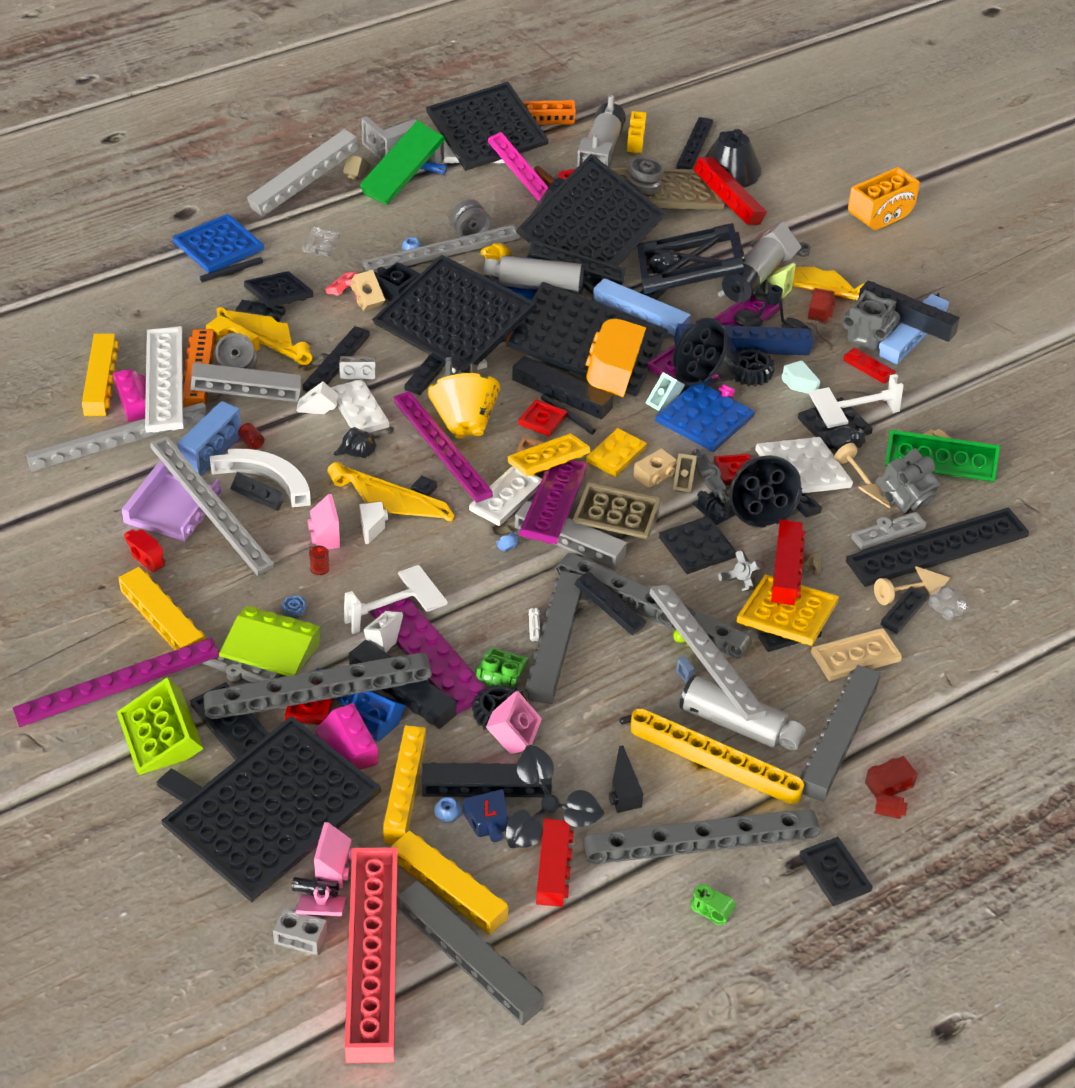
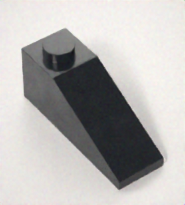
M623 745L619 746L612 790L609 792L610 803L615 805L617 813L642 808L644 795Z

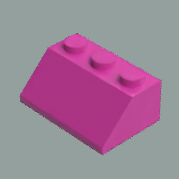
M131 369L113 373L115 390L127 421L133 422L145 419L146 377Z
M354 703L334 709L315 729V733L319 738L358 769L362 770L378 764V748Z

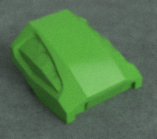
M491 647L485 653L481 664L477 668L476 676L489 688H491L492 684L500 686L501 683L504 687L510 684V687L514 688L519 676L528 665L529 657L519 656Z

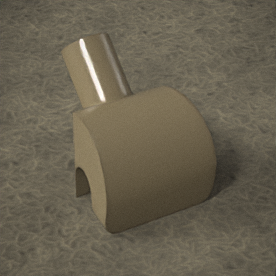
M807 550L803 551V558L805 559L803 569L807 573L810 570H815L814 574L819 576L822 573L821 555L815 552L809 553Z

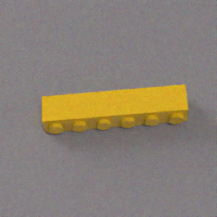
M115 334L93 335L82 398L84 416H106L107 409H110L109 397H112L111 385H114L113 373L116 372L115 362L118 361L116 351H119V341H116Z
M137 567L118 577L121 592L174 650L205 640L203 632L195 628L192 620L184 616L181 608L173 604L170 596L162 592L161 587L152 581L147 572L144 573L140 567Z
M408 725L404 727L383 825L384 843L394 844L409 831L426 747L425 727Z
M409 830L391 846V848L397 847L398 865L423 885L429 887L432 892L489 936L508 919V905L505 900L492 894L485 885L475 881L468 872H463L452 860L442 856L438 849L425 843L421 836L415 835Z

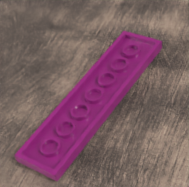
M572 459L565 464H558L545 471L520 528V536L541 540L548 544L558 543L587 471L588 463Z
M409 597L370 611L375 619L385 611L402 612L403 618L396 644L405 655L424 653L428 656L432 675L427 681L456 701V714L472 707L475 696H478L479 691H484V683L477 678L476 674Z

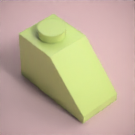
M794 263L777 269L766 279L771 285H777L783 289L781 298H784L792 291L796 266Z

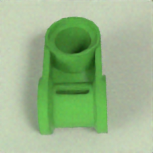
M705 884L697 885L694 888V897L690 903L692 910L710 919L715 924L724 925L736 908L735 901L731 897Z

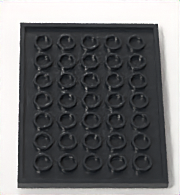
M591 153L517 228L516 233L528 243L531 240H535L619 266L664 218L666 213ZM585 274L583 287L593 295L594 287L602 279Z
M441 254L372 320L375 325L445 364L446 358L452 357V368L470 373V364L478 365L537 308V305L526 297Z
M542 282L532 299L536 303L537 308L514 330L508 340L507 347L586 377L589 366H586V362L590 355V348L596 332H600L604 322L610 319H620L646 327L625 393L637 397L650 369L647 363L656 358L668 330Z
M290 716L161 821L167 830L249 901L253 902L318 846L324 822L330 823L337 829L340 828L381 793L382 790L379 784L297 719Z

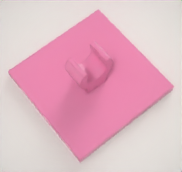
M316 886L314 896L301 895L296 908V914L342 916L347 897L329 896V887H326L325 895H320Z

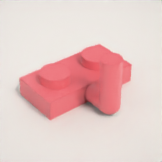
M347 272L325 288L327 295L342 294L345 288L351 286L350 283L353 276L358 273Z

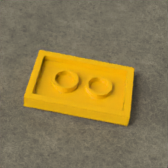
M617 428L586 456V462L617 477L647 449V443Z

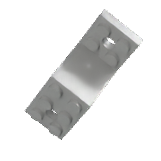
M367 116L362 117V144L382 160L416 120L413 119L383 130ZM441 146L427 160L428 162L441 164Z

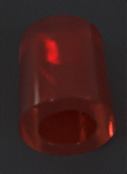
M245 423L238 430V436L250 449L257 450L264 444L265 439L252 423Z
M322 545L312 547L309 550L310 571L318 576L327 574L330 569L328 549Z
M878 793L874 814L900 819L901 815H906L908 803H904V798Z

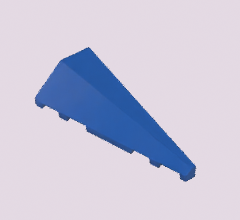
M374 691L336 697L343 706L354 703L368 731L373 735L372 738L376 741H381L399 725L406 706Z

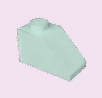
M803 361L784 366L782 380L791 390L809 394V391L819 389L820 380Z
M663 372L648 397L646 404L661 412L679 396L685 384Z

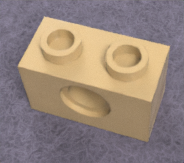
M370 270L353 276L350 285L357 295L359 307L363 311L382 306L385 299L374 271ZM363 289H368L370 293H365Z
M661 448L635 463L633 477L649 489L675 474L677 460Z

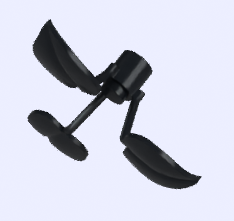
M767 280L753 294L755 299L764 302L759 313L755 314L751 310L742 309L737 311L734 316L735 322L740 326L760 327L763 321L759 317L767 303L771 306H776L779 303L781 322L783 323L781 328L810 329L795 318L789 317L786 320L784 319L783 299H781L783 289L780 286L771 285Z
M533 745L525 747L518 760V775L521 780L528 784H534L539 781L545 796L541 801L542 809L533 816L526 810H520L510 817L506 828V840L510 848L531 847L540 841L543 828L541 823L535 819L546 811L555 812L559 807L565 808L564 819L574 827L591 825L604 815V810L595 797L587 791L577 790L572 792L567 798V805L561 804L557 796L549 794L542 779H549L553 776L554 764L552 759L539 747Z

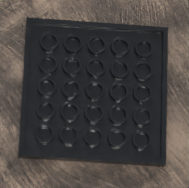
M509 82L426 107L427 114L440 134L444 136L446 143L465 171L502 159L488 143L489 137L500 132L503 133L519 153L549 144V139Z

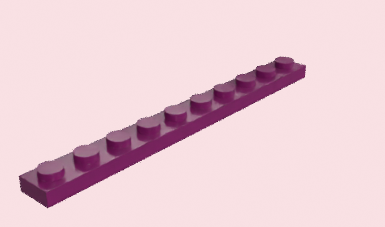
M408 391L394 396V403L472 499L478 503L493 497V491L412 393Z
M209 638L12 708L19 727L220 657L219 651L213 638Z

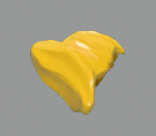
M494 243L480 251L485 256V259L501 261L502 256H514L510 248L502 243Z

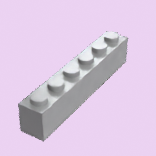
M193 362L191 390L298 402L301 390V375Z
M526 501L515 514V528L520 530L531 502ZM567 518L559 541L555 544L614 570L626 556L627 542L587 525L573 523V520Z

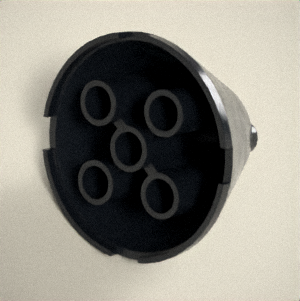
M740 129L720 132L719 137L705 157H713L743 188L753 185L761 176V167L749 137L742 133Z
M702 318L697 320L696 324L691 328L687 327L678 339L673 352L672 365L675 366V376L679 381L687 385H701L725 382L727 380L732 381L742 358L722 323L713 318Z
M767 455L747 459L737 469L729 491L730 505L736 516L744 523L760 528L775 523L779 524L780 519L786 520L795 511L802 496L801 476L798 470L788 460L779 456Z

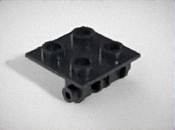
M701 490L697 494L698 500L692 502L705 516H709L716 525L736 515L732 510L730 500L723 503L713 493L708 494L706 491Z

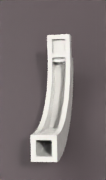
M228 449V454L210 456L212 475L235 472L261 475L273 480L286 491L292 507L311 505L310 491L304 476L295 466L281 457L252 449Z

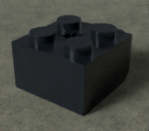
M396 262L388 269L379 267L377 273L374 271L382 294L389 301H392L420 275V273L399 262Z

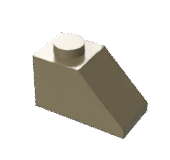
M350 155L346 158L343 173L347 175L348 179H362L371 164L362 157Z
M678 453L673 490L691 493L697 456Z

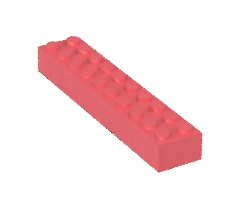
M397 847L352 848L345 1024L346 1063L394 1062L398 885Z

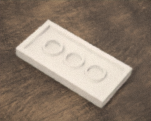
M363 379L330 387L338 393L337 406L350 428L357 427L370 433L389 427L387 417Z
M512 466L490 486V489L493 491V497L478 503L473 501L469 505V510L500 526L537 492L542 479L536 475L525 476Z

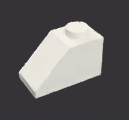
M321 382L299 398L296 411L299 413L325 414L337 406L338 393L324 382Z
M382 502L359 504L360 521L365 544H369L385 529L388 513L387 509H383Z
M385 611L364 629L366 640L385 653L388 652L397 642L403 618L402 612Z

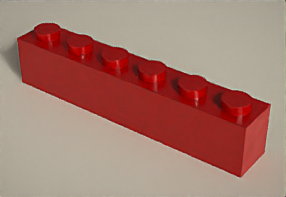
M699 157L693 171L747 225H761L767 211L713 157Z
M780 519L771 602L795 605V599L800 598L806 530H802L803 522Z

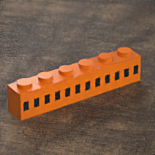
M574 100L522 101L538 125L575 124L576 109Z
M193 329L192 336H189L188 359H185V368L187 370L183 372V379L185 381L183 382V408L202 402L205 406L207 405L208 392L191 390V374L193 362L212 365L215 349L214 330Z

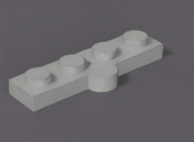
M917 512L893 519V522L889 518L880 517L875 526L852 533L851 539L862 551L924 530L926 523Z
M216 646L220 653L221 647ZM217 657L202 663L226 672V678L233 682L241 678L251 682L279 678L281 675L223 657Z

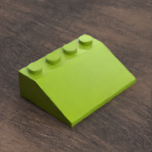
M246 606L237 616L220 650L219 656L286 676L297 675L319 647L320 626L296 620L292 617L278 615L274 612L260 610L253 606Z
M168 677L117 711L139 775L187 761L204 749L182 689Z

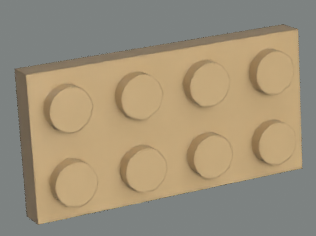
M883 628L815 646L811 650V654L829 681L849 676L850 671H855L857 664L869 669H875L900 662L902 655Z

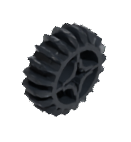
M754 348L737 351L742 360L735 373V382H741V385L747 384L748 387L749 385L756 387L757 384L762 386L763 383H768V380H771L775 367L774 360L771 359L770 355H767V352H761V349L755 350Z
M501 683L500 686L492 684L491 688L485 686L484 691H479L472 705L474 720H477L478 726H482L483 730H487L486 726L492 712L514 692L518 691L517 687L511 689L510 684L504 687Z

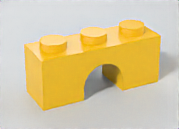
M631 112L627 152L642 153L647 112Z
M221 315L206 325V330H214L216 344L227 334L240 333L251 340L255 352L260 349L258 335Z

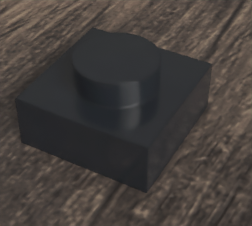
M421 475L411 486V490L430 496L437 488V482Z

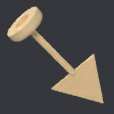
M854 443L842 446L835 453L834 459L840 464L850 462L867 484L860 486L859 489L890 508V503L882 497L883 491L877 484H872L853 460L857 454V446Z
M916 566L915 568L922 582L894 587L889 579L880 578L875 582L874 594L881 605H889L895 598V592L908 590L910 587L918 588L924 586L932 600L949 581L950 577Z

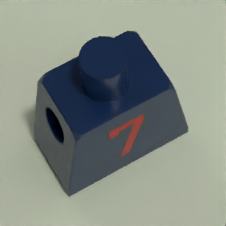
M503 789L463 799V814L478 837L489 835L492 842L502 840V832L506 831L508 824Z

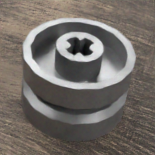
M648 157L632 159L626 182L641 194L650 195L657 193L664 172L663 165Z
M476 200L462 201L456 205L450 215V222L461 237L489 231L491 228L492 220L489 214Z
M230 333L222 337L216 345L215 355L220 366L254 369L257 363V354L251 340L247 336L240 333Z

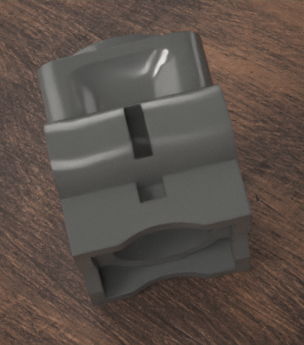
M865 290L841 319L842 325L848 329L847 340L860 347L877 350L881 341H884L900 321V315L895 311L896 301L880 298L874 293Z
M916 448L909 451L905 457L890 462L885 468V474L879 476L875 481L883 491L882 497L890 505L895 503L904 514L912 510L916 512L930 503L937 496V490L942 485L932 472L935 469L933 460L927 456L922 457Z

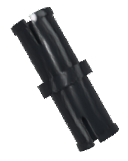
M294 877L292 880L295 882L291 884L292 891L306 892L314 896L317 886L318 893L325 895L326 887H329V896L337 897L338 892H335V890L339 891L338 882L320 881L319 878L305 879Z

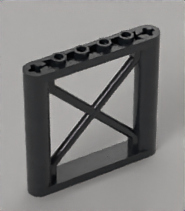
M733 223L639 243L637 245L641 279L645 294L744 272V251L739 232H735ZM729 240L734 255L732 258L723 260L699 256L715 244ZM697 248L690 254L679 253V251ZM664 250H673L681 257L680 261L664 272L649 276L648 258H652ZM690 261H691V262H697V263H702V264H703V265H698V266H693V267H689V268L680 269L681 267H683L684 265H686V264L689 263Z

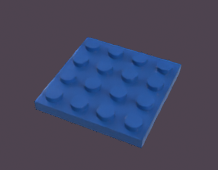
M229 214L173 236V242L207 273L229 266L264 250V244Z
M701 384L691 385L656 415L655 421L714 452L753 418L755 411Z

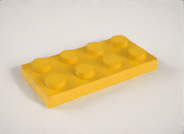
M569 433L507 456L508 463L525 476H532L542 470L551 469L558 464H565L569 460L583 457V455L590 453V446Z

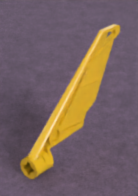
M777 267L771 274L782 267ZM795 267L792 286L857 300L860 288L865 283L854 289L835 270L824 271L816 267Z
M223 307L216 309L217 316L224 313L227 317L226 319L258 335L260 344L294 359L295 362L297 361L301 365H307L312 361L313 357L308 343L300 342L292 346L288 323L277 322L271 316L228 311Z
M340 462L332 463L327 469L330 478L336 486L342 487L352 482L366 504L382 502L383 509H387L388 513L444 518L447 521L454 520V514L446 502L345 467Z

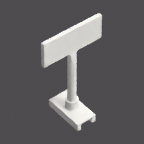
M894 374L890 375L888 390L878 394L838 402L830 388L827 387L809 391V395L827 428L848 424V420L841 408L883 400L887 401L893 413L900 412L903 384H897L898 376Z
M417 565L398 572L400 578L409 588L407 590L367 604L361 603L353 591L345 593L344 623L348 624L351 622V632L356 634L360 632L361 616L368 614V611L411 596L416 597L426 612L445 606L448 602L423 569Z

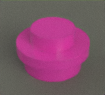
M724 384L721 388L719 387L718 390L721 391L722 396L735 397L734 393L736 390Z

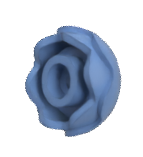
M409 237L402 243L403 251L422 247L421 242L415 237Z
M511 532L508 536H502L500 541H496V547L504 552L515 548L519 541L518 534Z
M299 595L288 596L282 602L283 612L293 618L304 614L307 608L305 599H302Z
M441 798L434 806L435 816L442 822L455 821L461 815V806L454 798Z

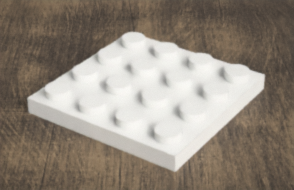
M821 437L766 442L756 445L755 450L760 457L767 455L779 456L795 466L801 476L802 493L852 487L853 481L840 463L834 459V455Z

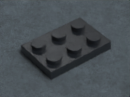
M839 837L800 850V858L832 906L872 891L873 886Z

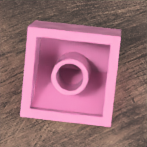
M328 494L310 511V519H307L308 529L313 531L310 533L312 544L316 543L317 551L340 548L339 520L332 494Z
M516 691L492 712L486 728L511 755L523 752L527 745H532L542 718L520 692Z
M324 822L314 857L315 876L320 881L338 882L339 888L343 889L345 880L348 881L351 868L349 863L352 862V839L330 823Z

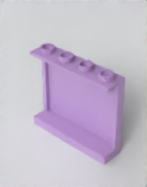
M160 461L122 508L124 523L184 542L189 535L193 534L195 527L198 523L202 522L205 515L204 511L174 475L167 472L165 464ZM216 479L209 487L220 497L222 489L220 488L219 479Z

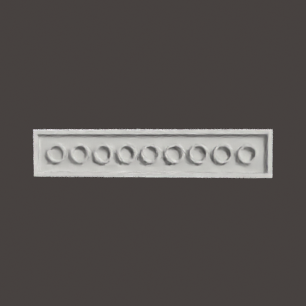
M182 326L147 330L146 432L183 429Z

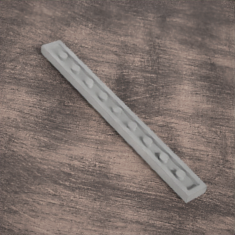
M513 224L364 260L363 267L366 271L373 270L377 273L379 267L388 269L396 262L410 266L436 260L441 254L446 257L471 250L482 249L494 243L520 239V235L516 233L517 228Z
M203 402L183 408V427L199 423L207 415L206 406ZM145 419L26 453L28 465L32 472L172 430L146 432Z
M167 436L151 442L150 448L253 572L258 576L273 569L274 563L173 442Z
M669 584L651 587L650 595L745 721L765 717L766 710Z

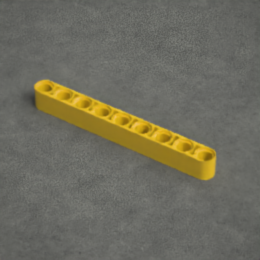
M645 709L633 711L630 729L635 736L785 803L794 805L801 801L804 782L799 777Z

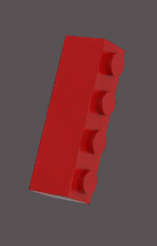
M544 819L536 905L563 907L564 898H568L569 885L565 884V879L570 880L571 866H567V861L572 860V848H568V844L573 843L574 830H570V824L565 820Z

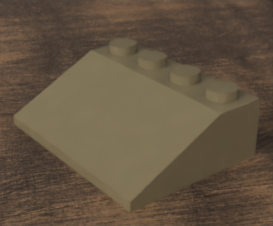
M588 482L573 518V523L647 539L656 525L661 498Z

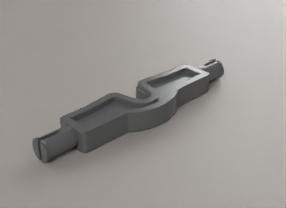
M694 449L692 454L698 457L696 467L700 476L706 477V486L715 497L721 499V502H727L729 498L726 495L727 490L722 482L720 469L716 465L711 464L706 454H701L699 449H696V451Z

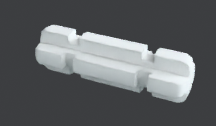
M538 608L529 609V631L532 642H538L541 635L540 611Z

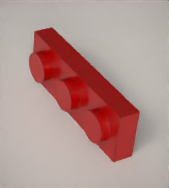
M855 347L847 352L843 358V361L883 384L889 381L890 375L896 373L895 370Z

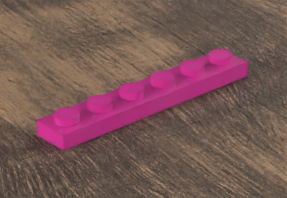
M502 132L489 137L488 143L539 202L548 186Z

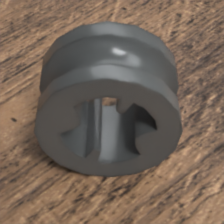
M803 242L799 243L801 248L796 255L801 257L808 256L811 249L810 245Z

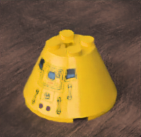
M462 373L437 380L438 384L429 387L428 395L449 431L455 434V438L463 439L466 436H482L484 434L500 393V384L495 378L488 376V379L482 378L477 373Z

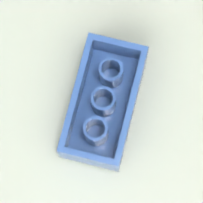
M221 401L177 443L178 450L200 476L211 467L210 456L223 455L242 437L240 409Z

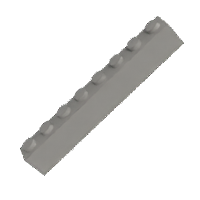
M346 129L333 136L249 195L247 198L251 209L261 217H264L360 149L357 137Z

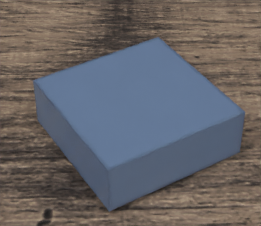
M685 656L678 658L676 672L687 684L690 677L695 675V668Z

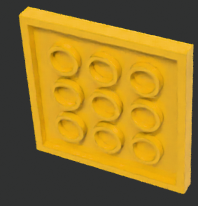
M765 574L738 614L737 623L812 646L836 607L839 596L801 585L800 598L795 599V605L771 602L773 576Z

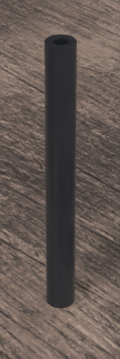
M258 257L201 275L199 278L201 282H205L262 264L263 259Z
M543 394L541 396V400L545 403L567 411V418L591 435L596 432L594 427L548 395Z

